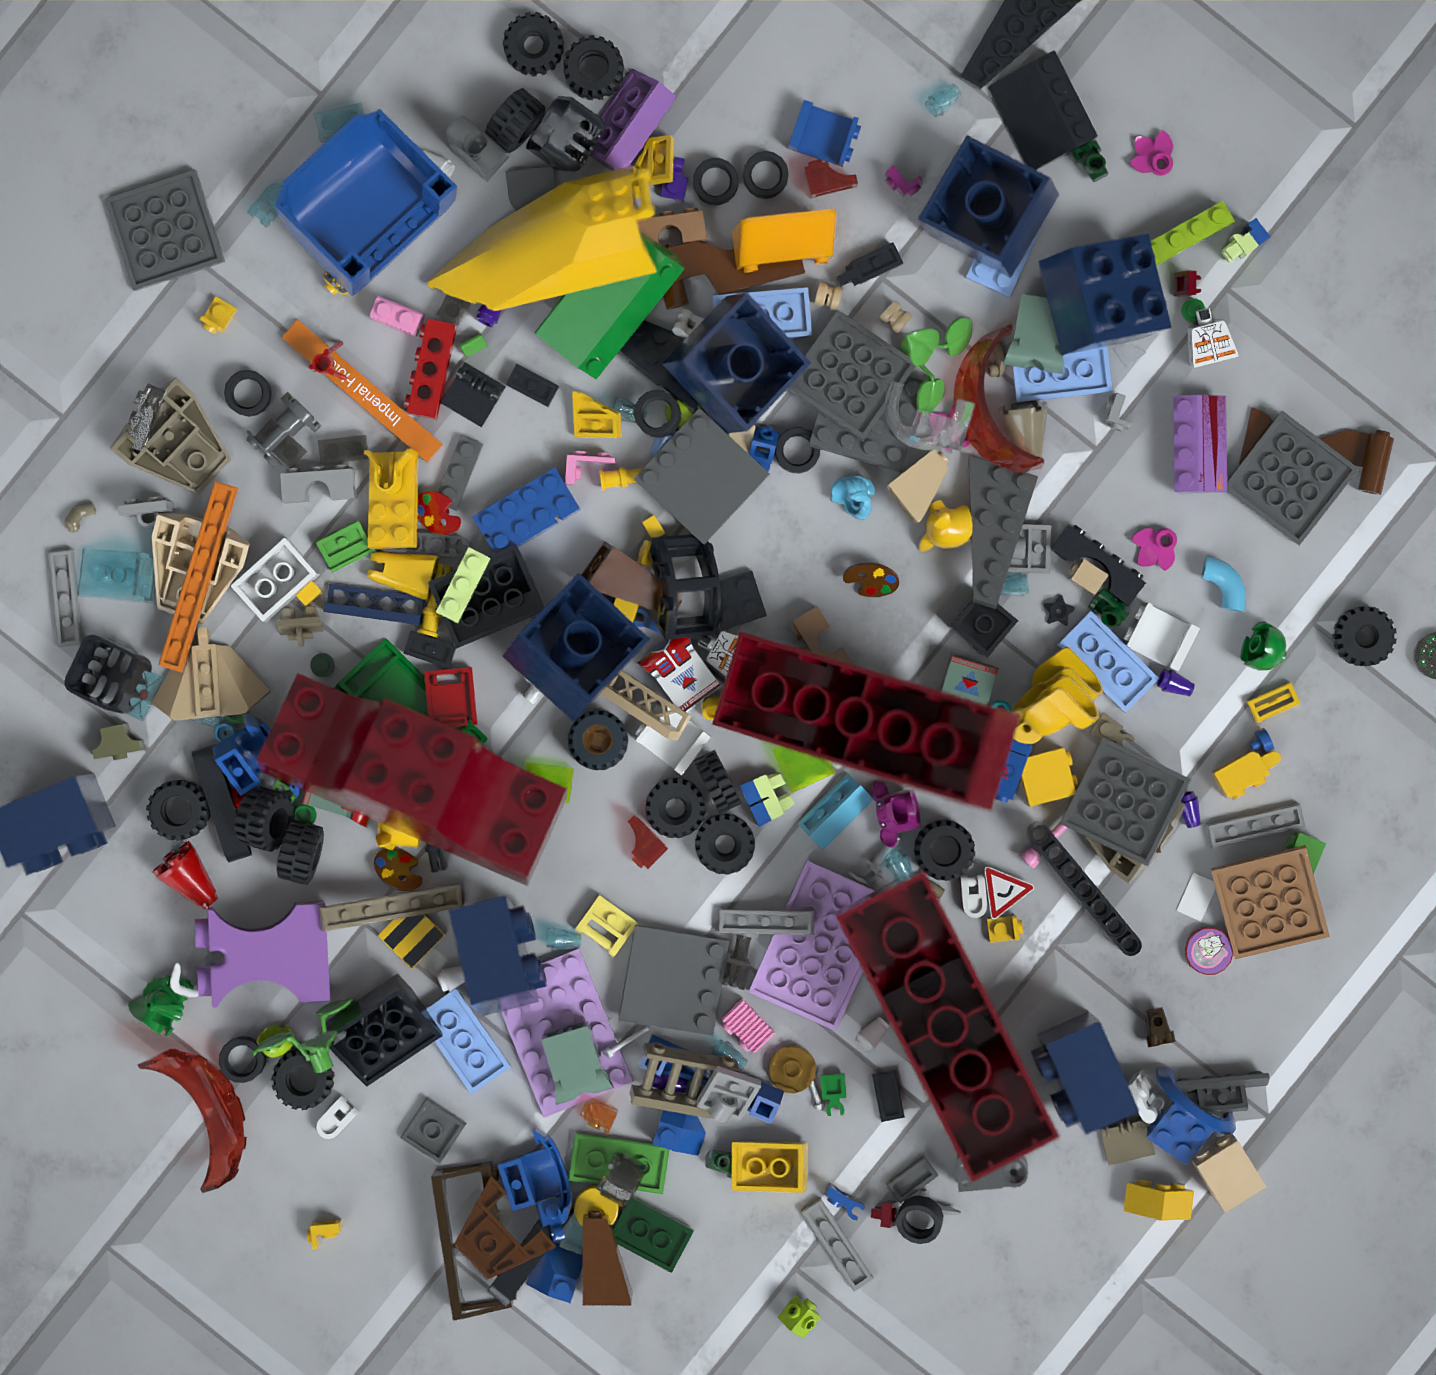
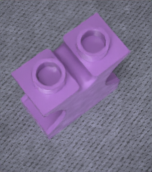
M324 901L295 902L282 919L272 925L257 929L235 926L224 920L213 907H208L207 919H195L196 948L210 947V951L222 952L224 959L221 962L210 963V967L197 968L198 997L212 996V1008H216L222 999L239 985L251 981H271L289 989L300 1002L330 1001L327 931L323 932L321 929L318 908L326 906V903Z

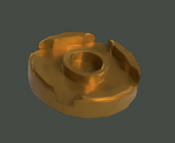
M789 1045L782 1047L774 1053L769 1061L768 1072L776 1088L786 1093L794 1094L804 1091L812 1084L816 1077L817 1067L814 1057L808 1050L801 1046Z

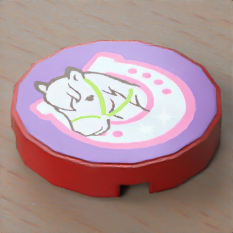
M1203 927L1194 931L1187 939L1185 947V957L1189 965L1195 971L1205 975H1216L1224 971L1231 963L1233 957L1230 938L1222 930L1213 927Z

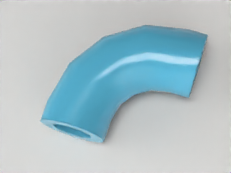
M1206 556L1201 579L1211 581L1220 588L1222 592L1221 608L1245 612L1246 588L1240 574L1229 563Z

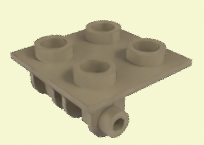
M1138 1112L1100 1128L1108 1165L1155 1155L1153 1142L1147 1138V1126H1150V1124L1144 1122Z

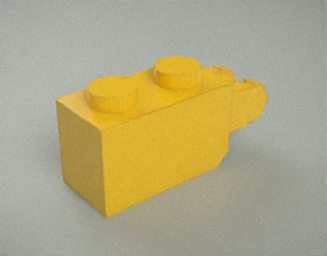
M1247 751L1212 771L1211 774L1224 797H1232L1234 800L1246 793L1244 789L1253 785L1255 788L1267 781L1265 777L1270 775L1268 770L1280 762L1281 754L1277 751H1270L1259 755L1258 753Z

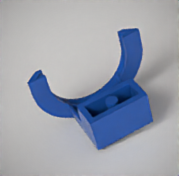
M249 714L243 716L245 728L212 747L215 762L240 796L261 784L259 774L262 772L257 764V758L271 731L263 720ZM288 784L295 796L298 797L299 788Z
M1157 1068V1081L1173 1102L1166 1111L1161 1109L1157 1113L1155 1121L1149 1123L1150 1126H1147V1138L1186 1165L1214 1131L1225 1135L1233 1134L1236 1130L1233 1112H1227V1116L1224 1114L1223 1118H1219L1204 1111L1181 1091L1174 1080V1071L1171 1068Z
M535 1128L532 1132L536 1145L542 1143L545 1148L504 1160L498 1164V1168L512 1211L535 1205L540 1200L561 1194V1206L558 1209V1213L563 1224L567 1221L572 1207V1195L567 1171L559 1149L552 1137L542 1129Z

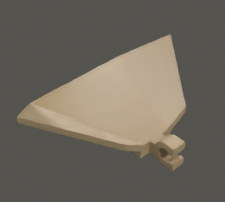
M197 628L199 645L191 646L192 648L189 650L183 673L171 669L151 704L173 721L246 714L271 691L230 646L210 644V631L208 628Z

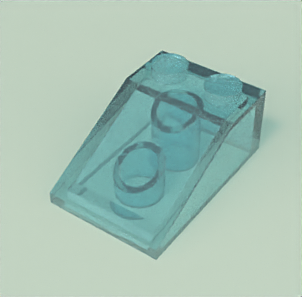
M83 548L77 596L153 604L155 588L153 555L142 552Z

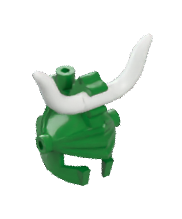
M175 963L171 976L165 974L163 978L153 979L143 989V996L138 1000L130 1001L128 1004L130 1013L137 1020L142 1021L159 1035L165 1029V1036L167 1037L174 1030L171 1025L173 1021H181L185 1007L183 1006V1001H187V997H198V987L194 988L191 980L185 978L179 980L181 974L179 963Z

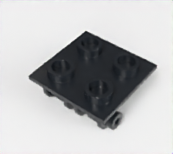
M465 362L462 368L458 369L456 378L441 404L482 428L506 386Z

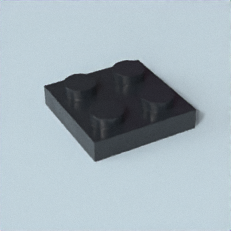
M753 571L720 581V612L722 622L719 625L721 631L767 616Z

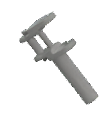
M897 837L898 841H897L895 847H896V846L898 845V843L901 841V839L898 838V837ZM884 845L871 861L862 854L861 858L869 864L868 870L862 877L858 878L850 870L848 873L860 884L864 882L867 884L866 887L874 889L872 885L879 877L884 878L881 875L882 871L879 870L878 872L875 868L881 865L895 847L890 848ZM871 871H874L876 874L867 882L865 880L866 876Z

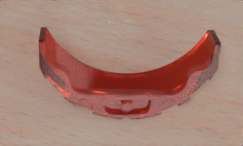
M1009 324L986 334L968 351L958 369L953 391L954 410L957 412L959 427L966 440L978 451V454L987 461L989 460L1000 467L1008 469V471L1022 473L1041 469L1045 463L1044 458L1020 449L1002 434L990 415L984 392V378L988 360L1000 339L1011 334L1013 328L1012 324Z
M168 1049L137 1064L139 1069L162 1073L176 1081L190 1094L200 1109L207 1127L210 1146L209 1165L206 1177L200 1188L202 1193L218 1189L231 1181L239 1171L237 1168L242 1152L246 1148L247 1137H244L243 1122L245 1121L243 1107L229 1079L224 1076L220 1069L216 1070L207 1062L208 1059L200 1055L179 1051V1049Z

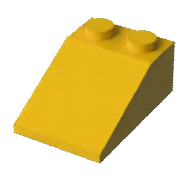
M808 1141L732 1142V1191L803 1193L808 1190Z

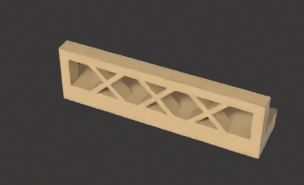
M623 670L601 693L602 696L667 739L678 741L691 718L690 714ZM619 675L625 679L626 689L617 690L613 687ZM637 689L643 690L644 701H634L632 691ZM655 701L661 702L663 713L656 715L652 713L651 703ZM678 713L682 716L676 728L670 723V714Z

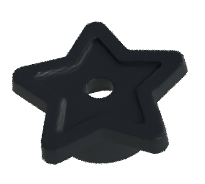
M1059 595L1054 603L1044 604V607L1049 612L1048 624L1059 621L1065 626L1068 625V615L1075 610V607L1065 604L1062 595ZM1057 609L1061 610L1060 614L1057 613Z

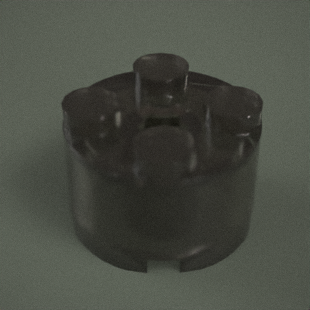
M622 1152L621 1154L617 1153L611 1159L608 1165L611 1171L609 1175L606 1174L605 1177H602L597 1190L600 1191L601 1196L626 1209L629 1205L628 1201L631 1196L635 1195L645 1175L643 1171L648 1168V1165Z

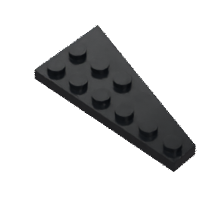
M643 320L617 354L623 355L632 366L657 386H662L676 401L682 402L694 414L699 403L662 364L685 338L675 335L671 330Z

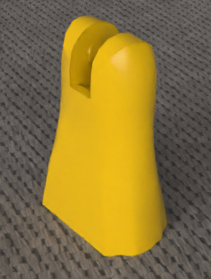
M373 552L371 553L370 560L380 564L385 563L384 571L382 573L378 570H367L366 577L378 584L429 601L431 589L428 582L432 581V577L436 575L439 557L438 555Z

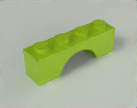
M1219 202L1153 239L1151 245L1156 265L1159 266L1191 246L1231 226L1235 220L1225 202Z

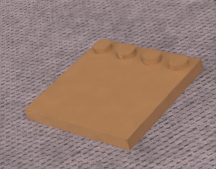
M1306 845L1211 868L1235 959L1330 937Z

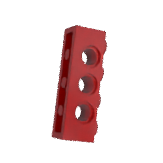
M428 318L426 324L422 323L420 338H423L421 347H417L414 361L418 362L416 371L412 370L409 384L413 385L411 394L406 395L404 408H408L407 413L409 415L437 421L458 328L456 324ZM432 340L441 341L439 351L432 352L429 350V344ZM434 363L436 365V371L433 375H426L424 373L426 364ZM424 386L430 387L431 395L426 399H421L419 397V390Z

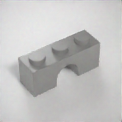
M335 465L334 470H325L324 466L310 467V472H301V468L286 469V473L280 474L282 503L285 504L309 502V490L313 484L323 482L328 486L331 500L357 499L355 470L349 469L348 465Z

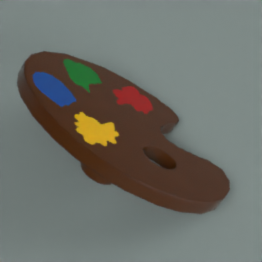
M858 563L848 567L843 574V581L845 583L859 582L863 584L858 589V594L865 597H883L892 594L899 587L897 573L891 568L878 563ZM859 573H866L865 576H860V575H858V574H859Z
M396 848L393 850L383 849L376 854L374 868L378 877L386 885L399 891H413L422 885L423 878L409 872L410 868L418 865V860L413 855Z

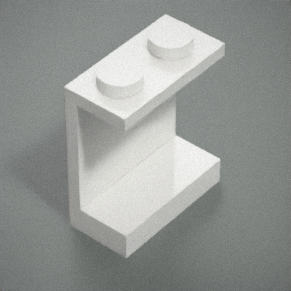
M1149 602L1145 603L1144 606L1140 605L1134 616L1137 619L1134 627L1129 626L1123 637L1126 640L1125 645L1129 649L1178 672L1200 628L1187 624L1153 607V604Z
M658 703L652 710V713L655 715L663 713L662 705ZM678 713L670 714L671 725L676 728L682 716ZM690 720L678 741L665 738L644 723L635 733L639 736L636 739L638 743L645 746L680 775L685 772L711 738V736Z

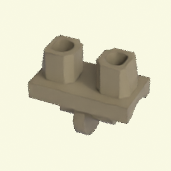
M315 606L303 608L304 618H295L294 609H282L280 620H276L280 635H288L289 641L297 640L300 647L304 646V639L313 638V632H323V623Z

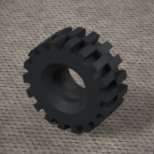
M527 12L523 17L520 15L515 17L516 20L514 22L511 21L508 24V30L505 29L503 47L508 62L516 71L519 70L526 76L527 74L537 76L540 73L545 75L548 70L551 69L552 71L555 69L556 63H560L561 55L564 52L563 36L557 23L552 21L547 15L542 16L539 12H535V14ZM538 36L542 39L543 48L539 53L531 54L526 51L524 43L528 37Z
M1361 606L1349 609L1338 618L1339 622L1334 625L1335 634H1332V639H1335L1334 648L1338 649V655L1346 659V662L1349 664H1354L1355 666L1380 664L1379 662L1385 661L1388 658V654L1393 652V644H1396L1397 641L1394 638V634L1397 631L1392 626L1394 624L1393 620L1387 617V613L1381 612L1376 607ZM1368 627L1373 631L1374 640L1370 645L1363 646L1357 642L1356 633L1360 628Z
M715 750L693 760L719 814L742 804Z
M665 779L653 787L646 799V818L651 827L660 835H664L667 838H683L697 830L705 815L703 795L696 785L686 779ZM677 798L684 803L685 811L681 816L671 817L667 813L666 804L669 800Z
M730 814L715 815L706 820L699 828L695 839V851L699 861L709 871H713L716 874L730 875L731 873L741 871V869L748 865L754 855L755 838L751 828L740 817ZM729 835L733 838L735 846L731 852L724 854L717 850L715 843L719 836Z

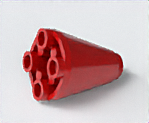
M187 841L178 849V852L172 850L163 858L165 863L158 865L152 873L162 883L196 906H201L204 910L210 907L218 899V896L215 894L216 889L196 848L190 841Z

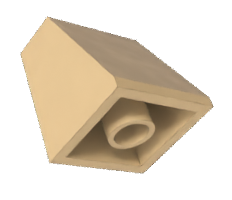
M935 449L886 487L915 525L923 519L949 469L946 465L949 462L946 456L941 451L937 453Z
M1232 1133L1221 1136L1215 1144L1209 1148L1199 1150L1191 1158L1211 1195L1225 1213L1266 1188L1241 1144Z

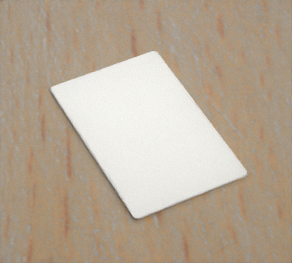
M1193 873L1177 911L1202 921L1216 889L1214 881Z

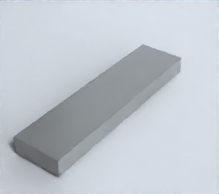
M74 550L50 551L48 555L57 646L81 645L83 639Z
M1300 803L1206 824L1211 848L1306 827Z
M719 909V933L814 935L815 911Z
M821 1197L801 1210V1213L854 1292L874 1279Z

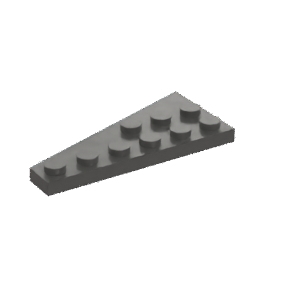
M969 455L970 514L973 524L971 535L973 602L996 609L1038 476Z

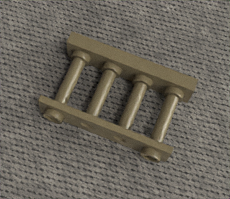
M644 1042L643 1049L645 1057L649 1059L643 1083L639 1086L631 1085L629 1092L632 1105L713 1119L708 1110L697 1107L696 1103L705 1069L714 1071L716 1066H720L739 1073L740 1069L737 1059L727 1055L715 1056L667 1047L658 1042H653L652 1044ZM659 1061L673 1063L666 1087L663 1090L651 1087ZM682 1065L696 1067L689 1092L686 1094L674 1092Z

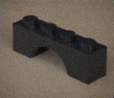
M1070 525L1066 526L1051 546V551L1067 563H1071L1079 558H1091L1098 561L1107 571L1109 578L1108 591L1115 599L1121 601L1125 606H1129L1146 584L1142 580L1144 576L1134 568L1129 570L1123 566L1124 561L1113 553L1110 556L1103 551L1105 546L1094 539L1091 542L1085 537L1086 532L1077 525L1073 527Z

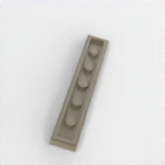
M457 883L318 908L321 929L325 932L463 907L461 887Z

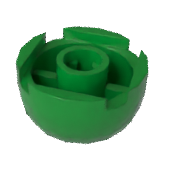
M1265 621L1254 625L1251 630L1255 632L1251 638L1246 636L1244 639L1240 658L1245 662L1244 665L1254 670H1271L1283 662L1286 657L1285 636L1279 629Z

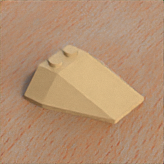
M157 514L152 533L156 601L157 609L174 615L203 521L201 518L189 514ZM228 527L198 623L200 624L205 622L245 565L250 544L235 530Z

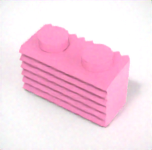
M377 296L370 313V318L373 321H377V323L387 327L390 326L391 329L394 328L413 337H417L425 317L421 312Z
M742 997L721 1017L723 1021L721 1026L730 1035L735 1033L740 1038L738 1043L746 1052L751 1050L755 1054L775 1034V1031Z

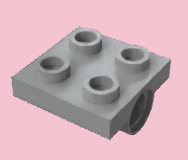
M162 496L150 497L148 502L145 503L139 501V499L125 500L124 505L118 506L119 516L126 518L137 517L138 522L147 528H154L158 513L175 512L174 503L167 501V498ZM154 513V521L149 524L146 523L144 515Z
M1023 524L1008 572L1050 574L1052 525Z
M716 1066L696 1100L697 1107L708 1110L710 1116L719 1123H727L730 1118L741 1121L761 1088V1080Z

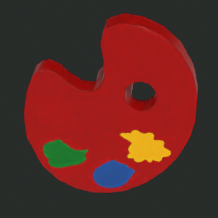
M437 491L423 492L418 495L417 518L429 531L439 535H450L460 528L462 522L460 517L449 515L448 506L452 504V500L447 495ZM442 519L446 521L445 526L441 523Z

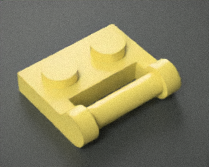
M599 895L575 928V931L587 935L608 950V954L614 958L634 930L635 925L639 922ZM591 919L615 935L618 938L615 944L588 925Z

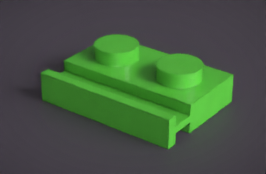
M359 519L316 540V544L332 573L375 551V549L368 548V536Z

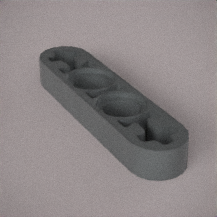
M417 532L419 544L416 549L385 548L381 550L394 553L463 558L470 547V543L462 536ZM433 538H438L442 541V548L438 552H433L429 548V542ZM446 539H450L449 544H457L458 540H462V544L466 545V550L463 549L461 554H457L456 549L449 548V553H445L447 547Z

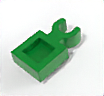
M845 1074L820 1075L822 1100L829 1099V1103L826 1106L827 1115L831 1116V1108L833 1106L839 1107L840 1115H844V1106L840 1102V1098H846Z

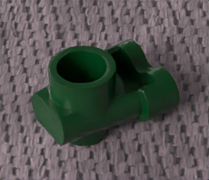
M1097 140L1091 141L1071 153L1075 162L1082 165L1092 182H1096L1109 174L1105 166V158L1100 155L1102 149ZM1095 166L1098 168V170L1092 169L1091 167Z
M1105 588L1099 592L1088 606L1096 614L1097 612L1100 613L1102 623L1110 628H1114L1117 625L1120 626L1129 615L1125 605L1121 601H1116Z
M708 1151L705 1157L706 1168L725 1173L728 1178H732V1151Z

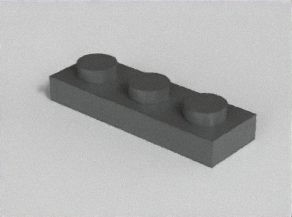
M462 435L459 438L438 492L451 498L452 504L448 508L455 511L458 510L483 448L482 443Z

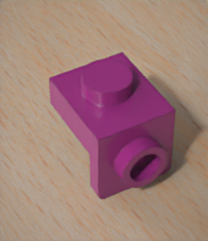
M894 165L885 173L887 185L892 191L897 190L902 197L906 194L912 196L921 189L919 185L923 180L921 176H918L908 184Z

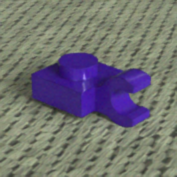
M675 157L673 182L663 183L660 197L684 202L689 179L682 176L684 158Z

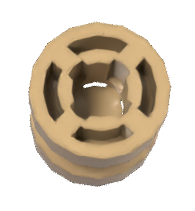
M820 282L814 305L819 307L829 306L831 310L837 311L843 288L838 286L832 288L826 283Z
M895 300L879 318L884 323L890 321L892 330L897 334L910 321L913 315L908 311H901V305Z

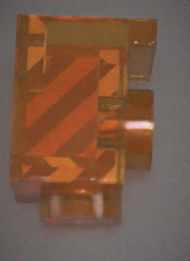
M592 1098L590 1104L585 1102L580 1116L587 1120L586 1124L598 1130H600V1127L605 1128L604 1133L608 1135L618 1114V1109Z

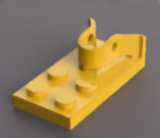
M407 448L402 452L373 453L370 450H364V454L370 459L368 548H417L419 453L412 448Z

